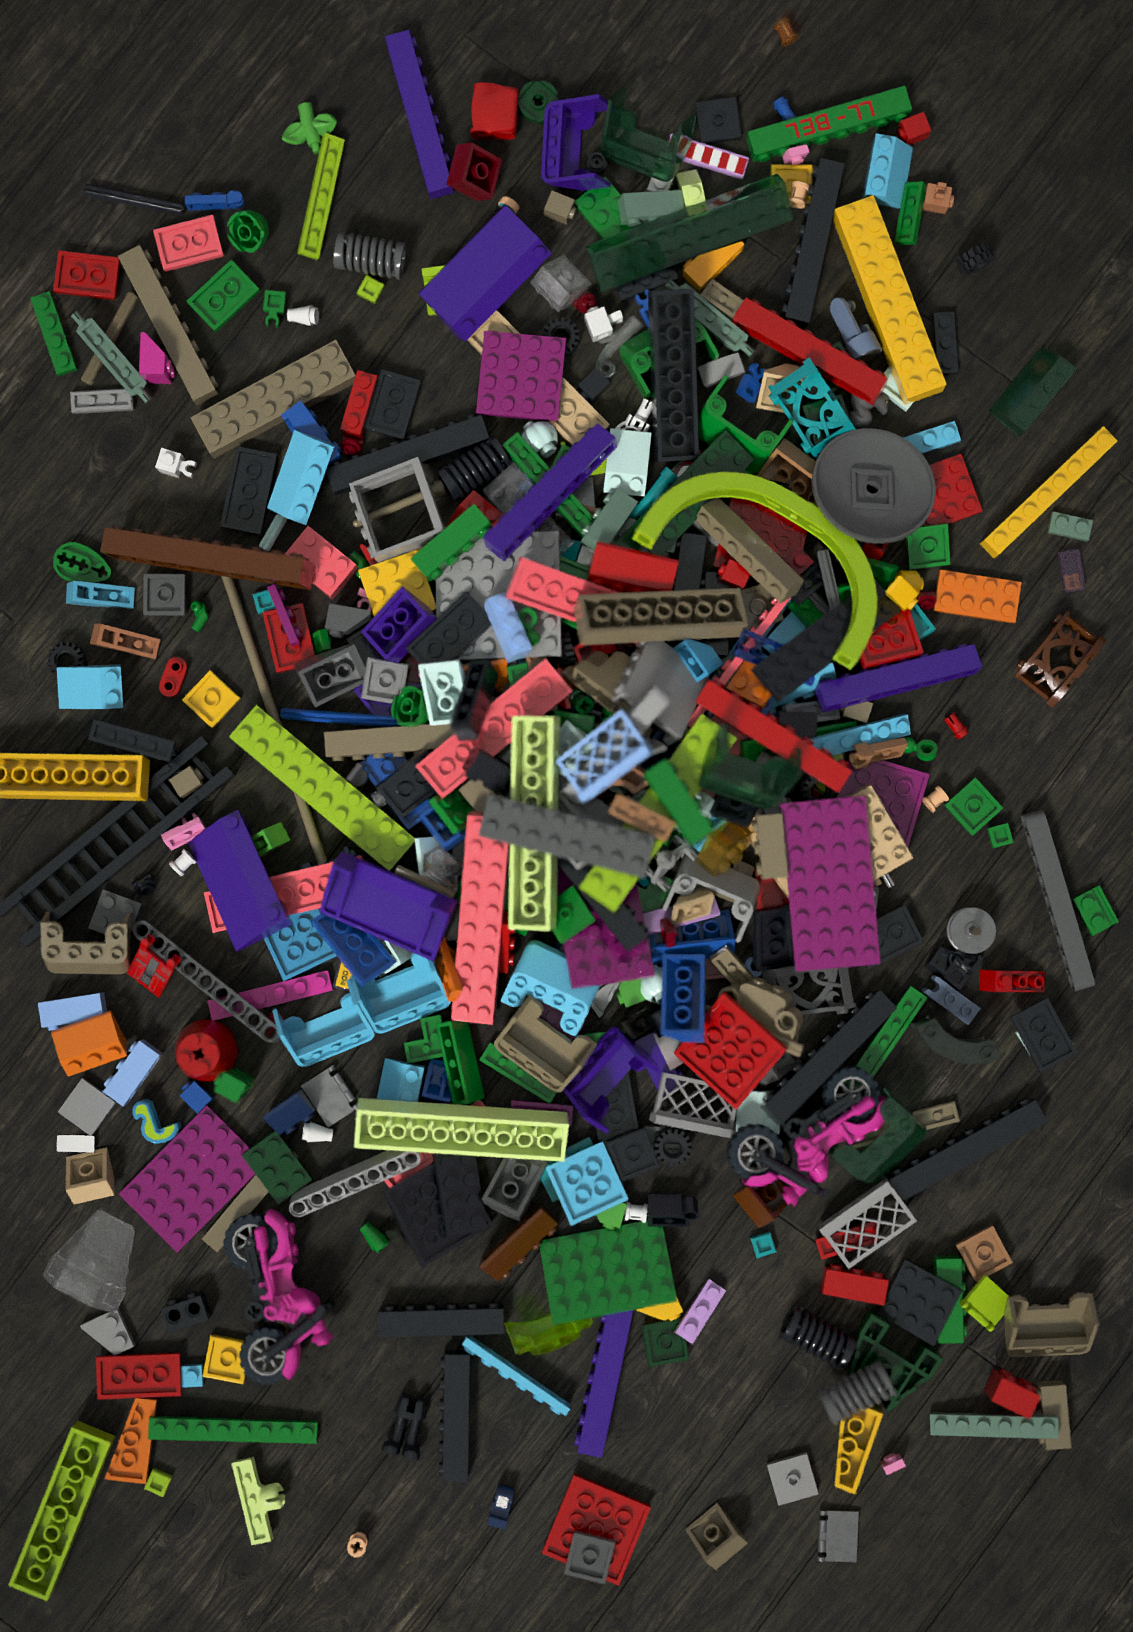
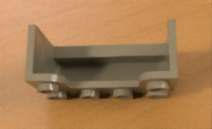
M45 912L41 921V954L46 968L52 973L66 974L126 973L131 964V913H126L123 923L116 922L107 927L106 942L63 941L62 926L57 922L50 921V912Z
M529 994L497 1037L494 1046L501 1054L550 1090L561 1092L584 1066L597 1044L585 1035H578L571 1041L566 1035L557 1031L547 1021L539 1017L543 1012V1006L539 1000Z
M1078 1292L1070 1298L1068 1305L1055 1303L1048 1306H1040L1038 1304L1028 1306V1299L1021 1295L1008 1297L1004 1311L1005 1341L1008 1356L1079 1355L1090 1351L1099 1326L1092 1293Z

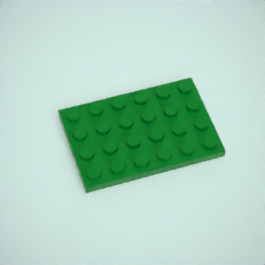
M648 1220L646 1223L636 1222L621 1225L620 1228L615 1227L614 1230L604 1228L541 1240L543 1243L540 1245V1252L553 1325L677 1302L663 1227L648 1226Z

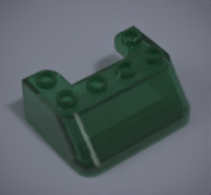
M886 1087L883 1089V1092L887 1099L881 1104L879 1111L882 1118L890 1125L861 1154L849 1144H843L837 1149L832 1146L829 1149L831 1156L856 1179L868 1185H876L881 1182L925 1138L927 1133L924 1123Z

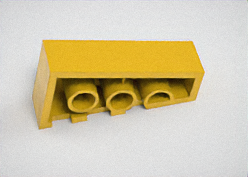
M867 1406L866 1411L860 1409L859 1414L855 1415L853 1413L851 1418L845 1416V1421H840L835 1487L853 1494L856 1493L883 1415L881 1408L876 1406L870 1408Z

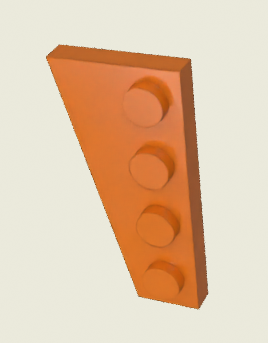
M135 1398L104 1479L140 1484L147 1483L153 1441L148 1439L149 1417L156 1416L158 1398Z

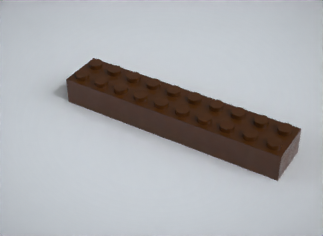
M113 525L112 528H104L100 552L116 560L311 590L315 565L311 564L309 559L303 558L301 554L291 553L288 556L277 550H271L268 553L258 547H251L249 550L238 544H231L229 547L219 541H211L209 544L199 538L191 537L190 541L180 535L172 534L171 537H167L160 532L152 531L151 534H148L144 530L132 528V531L125 530V527Z

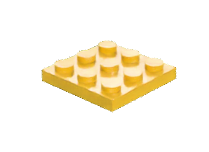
M417 550L358 570L374 617L401 587H404L420 599L431 611L436 610V603L427 578L410 559L418 552Z

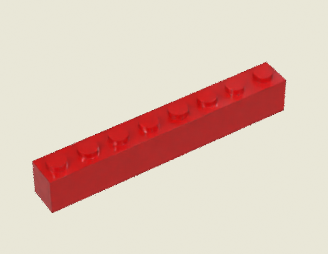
M745 298L733 317V323L743 332L802 366L804 365L803 361L810 357L823 378L872 406L875 405L887 386L888 378H886L883 372L870 369L862 360L856 361L846 351L835 349L827 340L822 339L821 341L811 331L800 329L792 320H785L779 317L776 311L763 308L754 299L749 300Z
M716 679L713 682L710 680L707 682L695 702L839 793L852 773L848 769L850 764L840 758L838 761H835L831 758V752L823 747L820 750L813 747L814 742L806 736H803L802 739L795 735L796 730L787 724L784 727L777 724L779 719L769 713L766 716L759 712L760 707L752 702L747 705L741 701L743 696L733 690L731 693H728L723 689L725 685Z

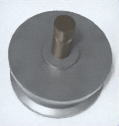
M962 908L953 913L949 918L946 933L949 942L954 948L961 952L975 954L983 952L990 947L995 939L996 927L992 917L984 910L979 908Z

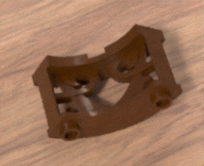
M1068 610L1063 615L1059 613L1052 621L1054 626L1027 660L1022 659L1015 667L1017 672L1014 677L1016 679L1019 678L1047 701L1046 704L1051 708L1070 689V685L1075 680L1074 677L1078 679L1089 666V662L1097 656L1107 641L1101 635L1096 637L1069 615L1071 612ZM1063 625L1068 628L1067 633H1063ZM1071 631L1075 634L1074 638H1070ZM1056 633L1059 639L1051 640ZM1071 645L1069 657L1075 667L1072 669L1068 666H1059L1051 670L1050 649L1056 646ZM1076 646L1078 647L1076 651L1082 653L1081 657H1076L1074 654ZM1042 651V660L1035 659ZM1032 665L1037 667V671L1032 674L1037 675L1043 672L1044 676L1038 681H1035L1025 673ZM1057 671H1063L1065 676L1063 679H1059L1058 675L1053 677V674ZM1046 681L1047 686L1049 687L1052 693H1050L1039 683Z

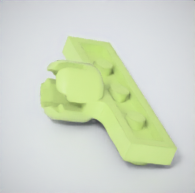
M254 1457L235 1460L232 1462V1467L251 1545L270 1542L274 1538L268 1511L280 1509L284 1505L285 1494H278V1491H284L279 1483L268 1485L260 1483Z

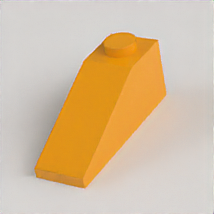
M741 241L698 255L694 260L692 258L689 259L683 266L682 276L700 293L711 279L718 276L743 251L744 243Z

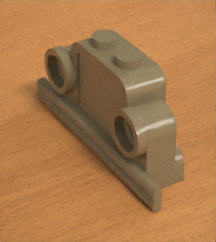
M595 652L585 661L580 662L575 669L569 665L562 672L565 678L615 715L620 710H624L627 713L632 707L622 697L614 702L612 701L615 694L614 688L622 680L621 674L623 670L630 664V657L625 653L616 652L609 658L603 652ZM648 726L641 734L642 737L646 739L653 732V729Z
M755 977L743 985L731 984L719 992L718 998L726 992L787 1046L788 1050L786 1052L801 1057L804 1045L797 1041L803 1015L799 1009L791 1007L793 998L789 992L785 991V988L778 985H770L764 979ZM705 1004V1014L712 1006Z

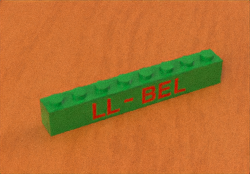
M902 86L748 131L746 141L752 161L759 160V162H765L772 156H783L789 148L806 144L809 148L810 145L816 143L823 145L833 138L843 139L849 136L850 133L857 132V134H860L874 126L881 128L891 121L896 120V122H900L908 118L912 107L906 87Z

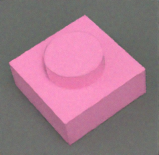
M807 144L787 149L782 156L784 164L792 163V165L802 163L809 153Z
M891 1453L885 1456L883 1461H880L886 1475L905 1467V1463L899 1453Z

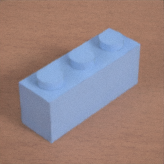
M507 592L489 597L484 604V608L509 663L526 657L532 650V647L511 599L505 596Z
M104 992L38 1003L41 1028L48 1027L49 1031L61 1028L62 1024L69 1023L70 1025L107 1012Z
M144 1039L139 1042L135 1041L128 1050L130 1054L127 1059L123 1058L116 1067L118 1069L117 1073L114 1076L111 1075L104 1083L106 1088L103 1092L122 1106L129 1103L164 1054Z

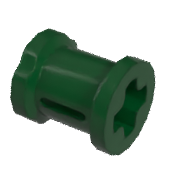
M575 689L569 695V702L575 706L576 711L580 714H587L593 709V700L587 697V694L581 689Z

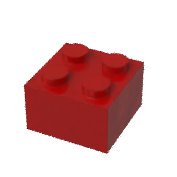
M993 1368L983 1391L991 1401L1030 1419L1041 1397L1035 1391L1036 1387L1032 1386L1030 1381L1022 1377L1018 1380L1012 1376L1011 1372L1003 1368L1000 1371Z

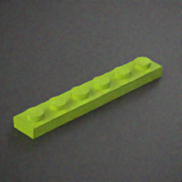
M328 133L323 134L297 254L315 260L319 259L345 141Z

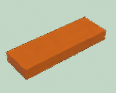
M444 937L434 961L447 999L451 1002L456 1001L463 988Z

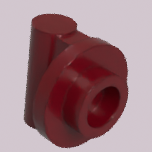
M586 290L572 302V305L580 312L587 313L589 309L595 307L596 298L589 290Z
M344 434L341 449L348 455H358L361 448H363L364 440Z
M920 591L916 598L919 600L917 605L921 610H929L937 602L935 591Z

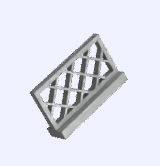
M662 1072L654 1110L650 1113L649 1120L657 1124L731 1138L730 1136L735 1132L733 1124L736 1110L729 1103L726 1104L725 1100L717 1092L707 1100L702 1091L709 1087V1085L703 1080ZM672 1078L678 1086L668 1092L665 1087L666 1079ZM691 1082L697 1090L688 1096L683 1086ZM680 1089L685 1098L675 1104L671 1095ZM700 1094L704 1103L695 1108L690 1099ZM719 1097L724 1106L714 1112L709 1103ZM668 1098L673 1107L667 1111L660 1110L661 1102ZM688 1102L692 1111L682 1115L678 1107ZM707 1105L712 1114L706 1119H702L698 1111ZM725 1109L729 1114L728 1123L720 1122L717 1117Z
M885 1178L819 1224V1230L849 1269L917 1220L888 1179ZM892 1193L896 1199L895 1207L883 1206L884 1197ZM870 1207L879 1208L878 1219L866 1218L867 1209ZM882 1209L894 1211L892 1222L880 1220ZM897 1211L906 1213L910 1220L904 1224L896 1223ZM853 1219L862 1220L861 1231L850 1230V1221ZM865 1221L877 1223L875 1234L863 1232ZM880 1223L892 1225L891 1233L887 1236L879 1235ZM836 1231L845 1232L844 1243L835 1242L830 1235ZM848 1233L860 1235L858 1246L846 1244ZM863 1235L875 1237L874 1245L870 1248L862 1247ZM846 1247L858 1249L857 1257L850 1262L845 1256Z

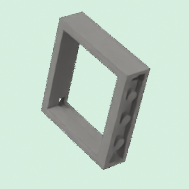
M418 457L349 483L351 489L349 497L351 502L355 503L357 507L354 510L359 522L362 521L364 528H361L364 539L368 540L370 545L367 547V550L370 553L371 559L375 558L378 563L424 547L445 529L423 464ZM415 473L435 530L380 550L362 493Z

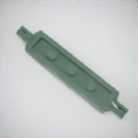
M671 279L665 285L669 289H692L686 283L679 287ZM694 290L695 318L733 353L741 349L750 357L755 352V349L746 343L748 335Z
M78 311L74 312L71 317L79 325L76 330L77 334L131 397L138 394L145 404L148 403V400L150 401L152 397L144 390L147 382L92 318L85 320Z

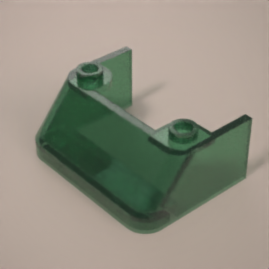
M622 88L608 99L600 147L601 154H603L605 159L662 182L670 181L675 177L690 148L696 115L692 114L678 126V131L672 135L670 142L635 129L637 120L633 112L624 108L627 89Z
M724 723L708 745L699 775V786L706 791L760 808H773L802 775L801 748L797 747L788 759L772 757L765 764L728 753L730 751L728 724Z

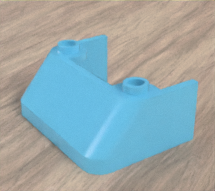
M350 979L346 980L350 993L344 995L340 1000L342 1008L304 1023L300 1017L292 1016L283 1020L277 1009L273 1010L279 1037L299 1066L307 1067L373 1039L374 1031L357 1003Z

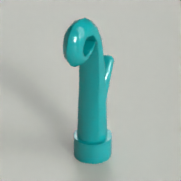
M665 467L660 473L661 476L627 518L634 519L644 513L678 476Z

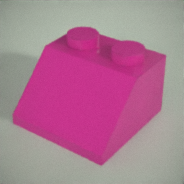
M141 332L139 374L147 383L172 384V378H175L176 375L175 365L172 364L166 354L145 332Z

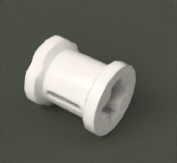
M183 849L182 854L174 862L171 861L169 865L180 876H183L184 871L191 864H196L197 862L187 850Z
M627 1202L625 1220L634 1219L646 1223L648 1204L641 1206Z

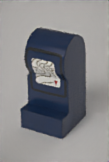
M501 1484L497 1485L487 1525L506 1529L514 1488Z

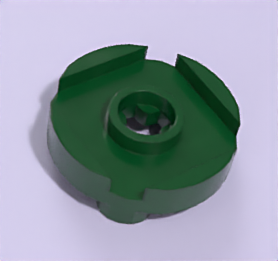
M531 81L521 89L518 107L525 119L541 125L544 123L546 106L550 102L559 100L557 91L546 81ZM536 98L539 100L540 98H542L543 105L536 106L534 99Z

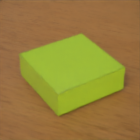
M366 275L357 291V295L376 304L385 285Z
M153 1468L144 1489L164 1497L173 1476Z

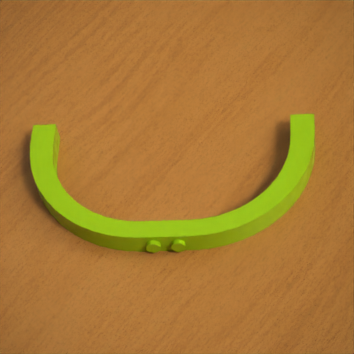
M737 472L708 473L693 477L674 486L655 502L633 537L635 541L650 550L663 529L675 515L692 504L719 497L741 498L764 505L820 539L834 553L842 565L848 578L852 595L851 621L846 635L832 659L849 669L855 665L872 634L876 619L877 593L873 573L865 554L856 540L836 529L814 503L804 500L797 493L789 491L772 481Z

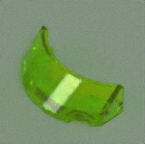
M550 1314L533 1321L505 1322L504 1324L515 1354L521 1355L531 1351L532 1355H540L565 1347L581 1336L580 1331L589 1328L593 1324V1319L589 1318L553 1325Z

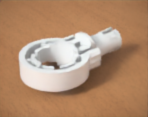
M643 398L631 424L628 426L632 419V415L629 414L627 419L615 429H621V427L626 426L622 430L633 429L641 431L652 411V402L645 409L649 401ZM636 422L640 423L638 428L634 427ZM646 424L643 432H648L649 424Z

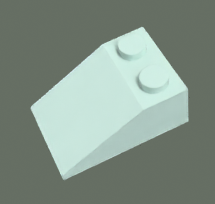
M610 428V433L616 437L617 448L607 457L604 492L614 493L619 488L628 495L645 496L651 432Z
M460 660L419 664L430 726L450 724L466 676Z

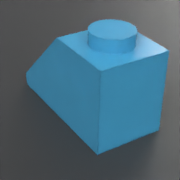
M688 638L673 648L697 682L724 664L712 646Z

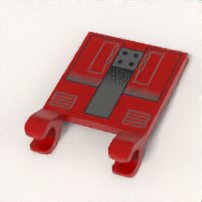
M148 934L146 938L141 940L140 947L127 974L159 998L175 968L180 963L181 958L174 954L167 962L162 960L149 950L155 941V937Z

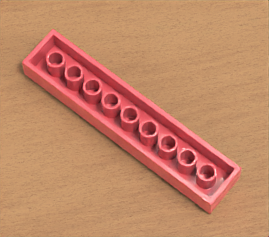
M471 811L467 819L455 967L463 991L456 1001H453L451 1020L493 1025L497 1010L501 923L506 904L510 844L478 836L484 812Z

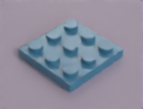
M319 908L290 915L293 922L292 925L264 938L283 981L337 956L311 924V921L321 914Z

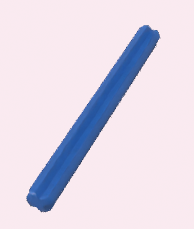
M282 708L280 712L281 719L400 727L396 719L386 715Z

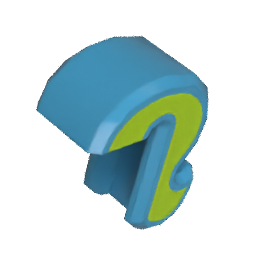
M143 1099L133 1107L132 1113L136 1120L141 1117L143 1118L141 1132L149 1142L154 1144L165 1143L178 1135L182 1128L181 1121L162 1128L151 1100Z

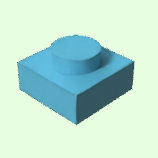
M203 1364L182 1365V1387H203Z

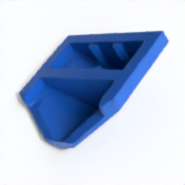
M430 1059L421 1097L449 1104L452 1102L444 1061Z

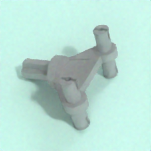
M678 835L674 836L678 842L674 838L671 840L678 848L673 851H658L656 853L658 855L656 858L658 864L656 872L650 865L647 868L649 871L646 872V875L651 878V883L658 885L664 892H667L671 885L663 879V875L674 867L676 861L682 855L686 854L693 862L697 860L696 858H699V854Z

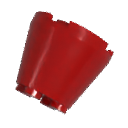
M212 1019L199 1020L189 1024L182 1030L175 1044V1058L178 1066L188 1077L200 1082L215 1081L220 1073L233 1068L238 1056L237 1042L233 1032L225 1024L216 1020L213 1021Z

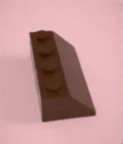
M541 1202L521 1223L517 1224L481 1258L479 1267L496 1281L501 1277L504 1280L512 1272L511 1268L516 1263L520 1265L528 1257L526 1254L531 1249L535 1251L543 1243L541 1241L546 1235L551 1236L558 1229L556 1226L558 1219Z

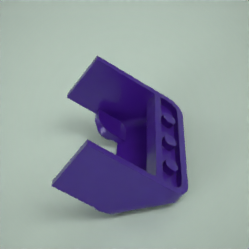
M597 94L553 101L546 106L541 177L544 182L552 186L581 191L610 187L611 183L596 173H591L586 169H579L581 131L588 130L594 126L597 112L615 110V105Z
M613 1027L600 1039L584 1066L563 1090L586 1121L603 1132L608 1133L610 1130L601 1119L609 1110V1102L606 1099L609 1093L631 1068L635 1071H642L649 1066L658 1073L661 1069L648 1053L621 1030Z

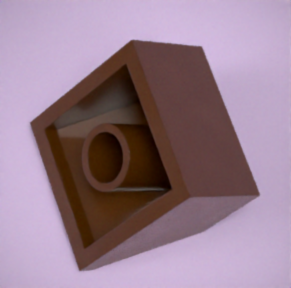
M779 1178L770 1184L759 1187L742 1184L733 1195L758 1228L775 1220L787 1205L782 1196V1193H784L782 1187L785 1185Z

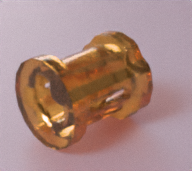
M789 17L778 21L773 26L774 31L778 32L782 40V46L792 44L799 37L797 33H794Z

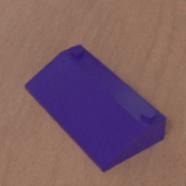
M504 205L418 294L458 339L467 341L552 253Z
M239 810L220 818L188 842L237 952L293 924L285 905L279 901L250 836L252 831L248 822Z
M342 851L332 864L319 912L434 962L452 919L457 900Z

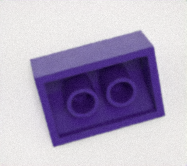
M401 587L361 633L386 661L398 664L408 653L405 648L438 617L425 603L407 589Z

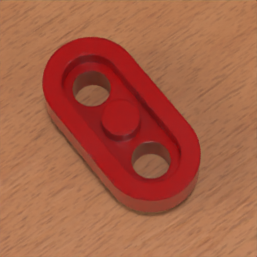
M173 657L167 662L159 683V690L164 696L175 697L180 693L188 672V664L184 659ZM175 664L180 665V668L177 671H174L173 666ZM168 683L173 685L171 690L166 689Z

